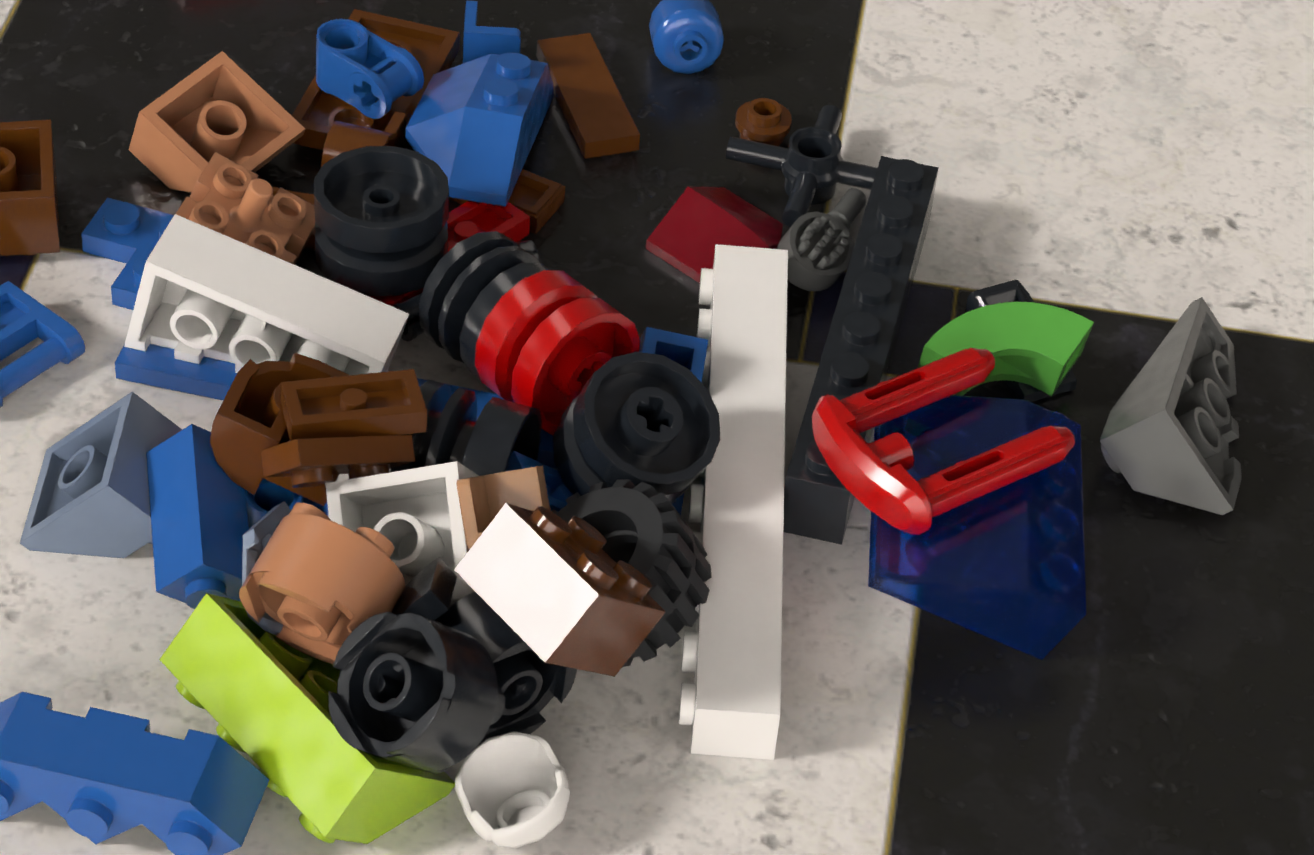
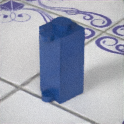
M191 424L146 452L156 592L184 602L190 608L195 609L206 593L240 601L243 534L249 530L245 489L234 483L216 462L210 444L211 432Z

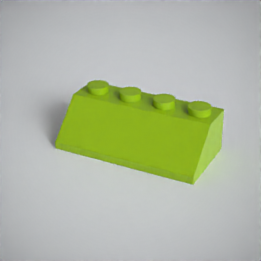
M206 593L159 659L179 680L175 685L177 691L190 703L208 711L219 723L216 727L217 734L233 748L249 755L260 767L258 770L270 779L267 787L281 796L288 797L302 812L299 816L302 826L313 836L324 842L334 843L337 839L368 844L443 799L455 787V782L445 771L434 774L428 771L417 770L368 754L349 745L336 730L329 711V691L337 693L340 670L334 668V664L304 654L277 638L276 635L264 631L248 617L246 609L240 601Z

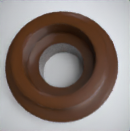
M757 98L744 103L738 108L735 125L742 139L779 146L791 130L792 116L789 110L777 101L769 98Z

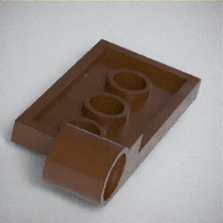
M354 9L349 20L360 23L367 30L391 44L406 49L416 58L424 75L423 88L413 96H401L392 103L391 109L386 115L380 119H372L366 117L357 108L340 98L320 89L315 75L292 114L306 128L304 135L293 144L323 150L321 167L342 152L365 146H395L407 149L409 143L405 138L406 127L433 74L450 69L460 50V32Z

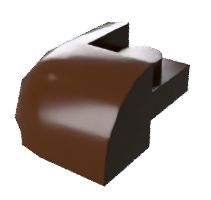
M293 353L290 361H264L256 364L250 359L238 371L212 424L210 444L218 465L234 483L255 495L262 478H264L261 450L290 441L281 407V382L347 376L349 374L319 360L298 353ZM332 474L333 482L337 481L339 474ZM291 476L264 478L322 506H325L327 502L326 485L294 488L292 487Z

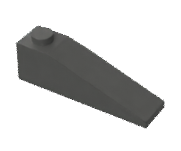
M1202 297L1191 302L1112 408L1100 442L1103 456L1109 467L1116 473L1121 472L1134 491L1224 515L1233 511L1242 480L1240 462L1235 457L1229 458V442L1239 438L1238 422L1231 416L1226 400L1237 394L1234 344Z

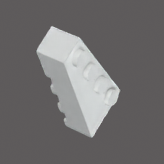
M175 214L146 260L124 347L146 352L149 345L154 344L175 349V359L200 364L204 356L234 363L235 373H238L250 359L256 364L264 361H290L293 353L319 360L349 375L387 372L396 354L409 314Z

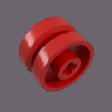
M543 270L518 282L500 298L486 317L476 342L475 367L481 382L504 400L540 409L542 418L541 429L553 436L562 414L573 399L580 394L583 386L593 373L612 357L639 352L640 338L634 322L604 300L598 298L596 294L564 271Z

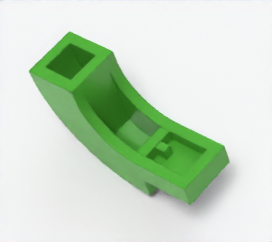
M1035 302L997 303L971 310L956 317L937 331L925 344L918 368L969 348L987 349L992 352L995 357V367L984 382L912 411L904 434L926 447L960 398L974 387L987 382L1000 380L1017 381L1031 385L1052 397L1082 354L1094 322L1064 308Z

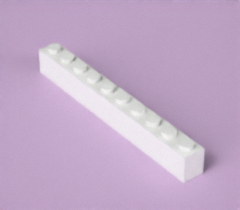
M716 244L713 269L701 268L699 304L710 305V309H699L697 338L708 340L702 384L708 389L719 413L720 442L712 462L698 476L703 477L702 485L691 484L688 523L700 524V532H692L708 554L705 559L711 565L712 577L704 582L710 590L706 603H700L695 608L700 615L696 620V631L684 630L681 671L694 672V683L681 684L679 724L692 725L690 754L774 760L781 712L788 250Z

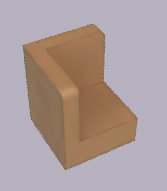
M543 465L458 479L456 482L467 549L474 545L505 503L535 511L538 506H543L550 510Z

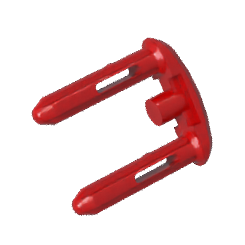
M978 348L961 350L888 381L880 382L876 386L842 400H838L833 395L826 394L819 398L812 415V428L816 445L829 468L844 487L866 508L891 526L908 534L916 535L930 530L933 517L1063 461L1074 447L1075 438L1072 431L1067 427H1042L970 459L960 461L949 468L918 481L907 472L914 465V455L909 442L902 434L895 432L871 443H867L862 438L860 433L984 382L995 367V357L989 350Z

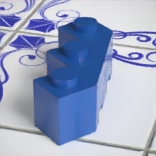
M20 692L0 702V821L43 801L63 817L72 830L87 837L94 844H98L143 824L161 839L175 855H223L242 847L270 779L220 736L191 729L188 730L184 740L150 732V720L90 707L85 718L53 711L51 698L27 692Z

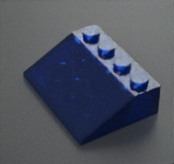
M951 395L874 427V441L895 432L902 434L907 439L914 455V465L907 472L916 481L1042 427H1067L1074 435L1075 444L1063 461L933 517L930 530L920 535L901 531L871 511L868 587L1042 660L1086 615L1081 425L1059 412L1049 411L1027 400Z

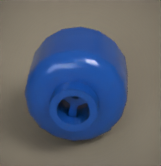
M662 0L652 12L649 23L651 40L655 55L665 67L673 72L691 74L708 68L720 56L724 43L723 30L718 12L709 0Z

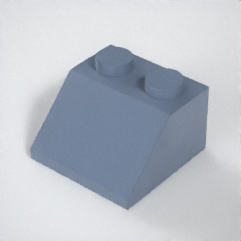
M132 391L46 449L20 544L30 551L123 559L147 543L153 544L146 452L182 429Z

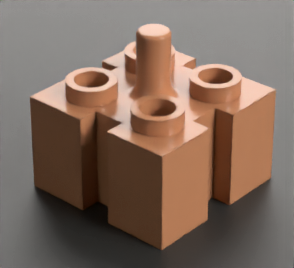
M215 152L196 181L190 197L185 198L176 214L296 265L315 229L314 205L281 187L277 194L273 196V189L270 183L263 179H257L259 175Z

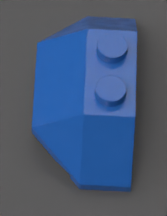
M519 53L488 54L433 74L406 127L405 138L414 151L436 162L448 177L449 197L506 207L554 97V85L548 64L530 60L527 56Z

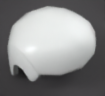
M515 731L486 739L464 759L455 777V791L473 829L488 843L494 842L499 847L518 848L542 840L564 820L571 795L566 772L550 744L540 736Z

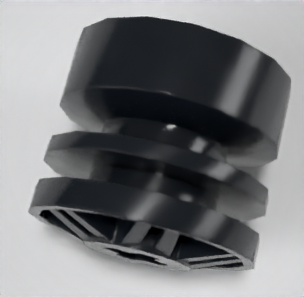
M497 231L476 233L457 243L438 261L426 280L419 302L420 326L431 342L444 349L453 359L464 363L468 370L480 379L475 367L476 342L486 317L500 298L522 279L543 270L553 269L540 263L532 253L524 250L517 242Z
M428 379L420 386L427 409L426 432L404 434L412 435L415 461L391 468V472L457 461L479 476L506 472L508 461L513 451L537 461L542 428L540 409L492 397L484 406L477 419V399L474 391L458 388L452 394L449 384Z

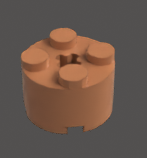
M296 503L289 515H286L280 521L240 588L239 598L246 611L258 623L265 612L275 621L283 625L282 630L276 637L287 645L311 657L334 664L340 647L357 626L376 614L392 613L406 584L400 569L390 559L395 547L387 537L368 527H359L354 532L345 526L331 521L317 507L307 503Z

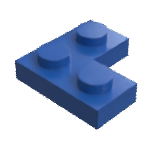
M107 197L81 233L83 252L126 263L111 285L112 305L134 310L146 260L174 215Z

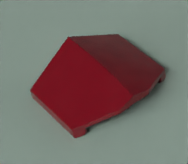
M688 186L646 240V250L700 284L701 268L713 269L716 244L776 249L782 237L783 224L724 187Z

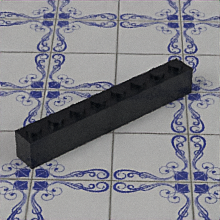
M884 156L880 158L787 471L784 487L783 532L840 545L843 543L855 496L844 487L829 468L816 445L812 428L813 411L819 398L826 394L833 395L838 400H842L887 380L930 222L939 167L919 164L908 159L899 160ZM873 428L860 433L867 443H870Z

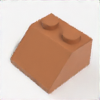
M221 51L139 111L128 150L169 189L192 192L196 181L215 152L255 173L302 137L306 128Z

